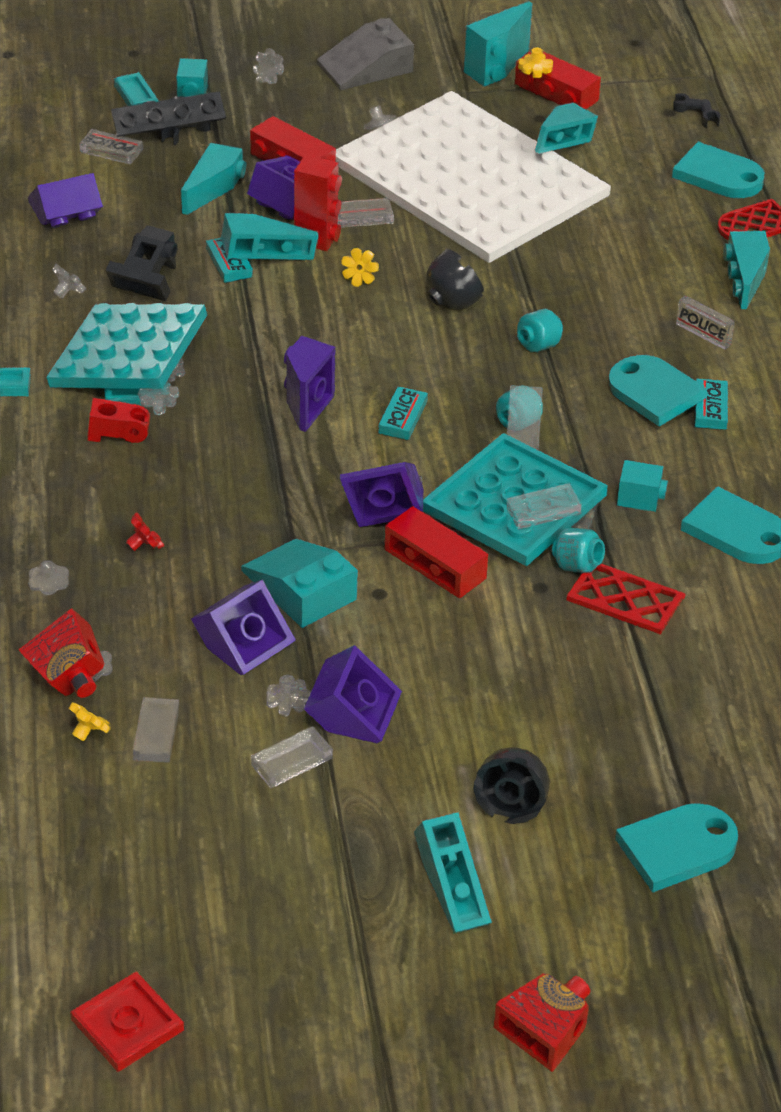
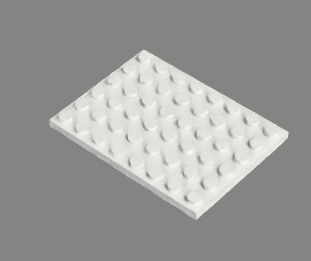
M452 91L336 149V162L339 163V168L488 263L608 197L611 188L609 184L558 155L556 152L548 151L538 154L535 152L537 141Z

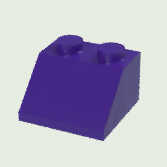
M290 156L256 162L247 194L257 199L256 202L259 205L272 207L279 211V215L283 218L294 220V170L300 161Z
M94 173L38 185L28 196L29 204L42 225L51 223V227L68 224V219L78 217L79 221L95 218L96 213L103 207Z
M301 336L293 346H289L286 350L284 363L287 365V375L284 387L287 389V404L299 429L306 432L335 396V347Z
M402 462L340 474V481L359 527L392 521L412 506L423 512L424 488L415 464Z
M263 580L242 586L191 618L207 649L240 675H244L296 641Z
M353 645L325 660L304 710L327 732L379 743L383 740L402 691L363 652Z

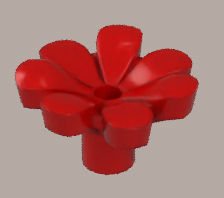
M136 512L130 520L135 527L134 531L136 533L126 540L128 545L134 551L144 543L150 544L153 548H163L164 543L161 541L160 536L155 531H150V528L143 522L140 514Z

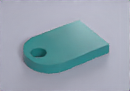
M697 142L674 166L672 178L730 198H747L756 195L763 188L765 176L764 170L756 162L701 142Z
M636 355L625 358L616 363L609 373L612 394L659 427L707 398L706 387L655 356Z
M718 486L682 520L681 531L740 561L752 564H765L781 558V518ZM763 542H773L776 545H767Z
M687 804L616 829L615 840L653 893L727 864L736 851L738 830L734 821L722 810L706 804ZM716 827L725 833L716 835L710 833L707 829Z

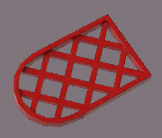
M772 198L727 212L718 220V231L727 240H729L730 232L748 231L749 227L759 229V231L766 230L767 237L780 234L781 207ZM755 211L764 212L765 216L754 215ZM769 214L778 215L779 219L768 218ZM738 216L746 217L748 221H739L737 218ZM752 219L760 220L762 224H754L751 221ZM723 222L731 223V226L726 227L721 226V224ZM766 222L774 223L776 227H768L765 224ZM735 224L745 226V229H735L734 226Z

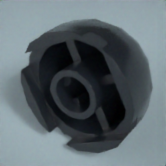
M445 249L430 264L426 273V282L430 289L427 294L437 306L442 304L448 309L462 310L470 307L484 296L481 294L484 292V287L471 266L468 265L464 268L458 262L462 257L451 249Z
M518 747L503 748L485 759L477 771L473 790L478 804L491 817L494 814L509 817L505 823H526L536 817L546 803L550 778L545 765L538 756L529 750Z

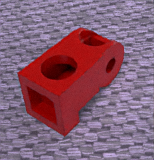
M93 398L87 441L100 442L101 436L123 438L131 443L142 442L148 435L150 413L145 407L140 405Z

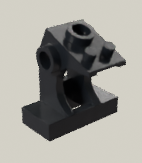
M147 225L140 233H136L125 263L121 264L110 261L105 270L112 287L166 301L171 291L165 276L160 275L159 272L163 265L174 270L176 268L175 257L178 245L175 243L174 232Z

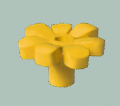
M535 47L532 49L531 55H526L524 59L519 60L518 68L525 74L533 72L534 78H540L542 73L548 74L552 71L553 61L545 59V54H542L543 50Z
M355 248L351 250V256H344L342 258V265L348 267L343 270L342 274L345 279L352 278L351 284L353 286L359 287L362 285L363 280L366 284H370L375 280L372 272L379 270V264L371 262L374 258V253L367 250L362 254L360 248Z
M72 702L68 709L76 715L79 721L72 735L82 741H85L91 729H99L105 733H108L111 729L110 723L106 719L97 717L87 711L85 707L75 702Z

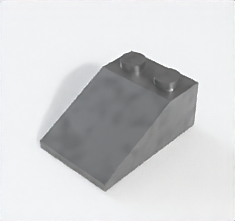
M382 18L360 27L319 57L317 64L340 90L413 72L414 44L390 18Z

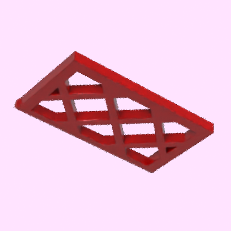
M601 563L594 570L608 574L610 577L594 580L592 576L593 571L582 573L568 593L566 601L661 635L686 594ZM628 581L643 588L627 592L622 582ZM615 584L620 593L604 597L599 587ZM592 589L596 598L589 599L578 594L580 591ZM661 593L673 597V600L660 603L655 594ZM648 596L653 604L647 607L636 608L632 599ZM625 601L629 610L623 611L608 604ZM658 613L661 619L656 623L641 616Z

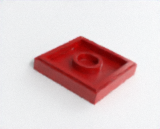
M137 971L71 1011L72 1022L117 1072L184 1031V1022Z

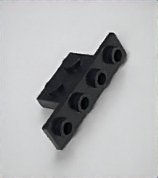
M220 91L188 97L178 96L157 102L147 101L139 105L111 109L117 137L226 119Z

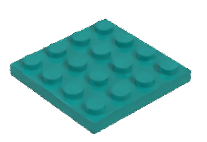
M101 303L94 305L46 378L49 386L59 388L162 389L207 317L205 305H192L190 303L180 305H164L162 303L152 305H136L135 303L109 305Z
M502 433L423 499V512L513 560L528 566L554 543L563 530L571 528L607 496L608 485Z

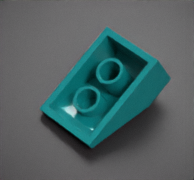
M530 1L466 26L465 74L484 87L506 78L516 66V61L529 50L532 3Z
M294 539L241 566V571L253 582L263 580L275 603L301 628L357 600L358 570L338 551L303 540Z

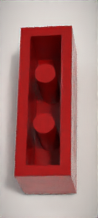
M542 51V54H545V59L553 61V68L548 74L542 73L540 78H534L533 72L531 74L523 73L518 68L520 59L516 61L515 85L559 105L575 103L584 109H588L599 101L600 76Z
M274 116L250 130V154L264 161L284 156H290L301 161L305 155L336 162L335 147Z
M305 155L294 170V225L316 231L318 233L316 249L328 251L332 243L339 239L341 233V225L338 224V215L341 210V200H338V191L342 182L341 175H338L339 163Z
M414 506L385 525V551L457 598H462L487 579L488 553Z

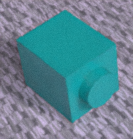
M180 58L177 71V97L206 94L208 85L207 60Z
M625 460L619 483L617 506L656 512L658 500H665L668 480H662L664 466Z

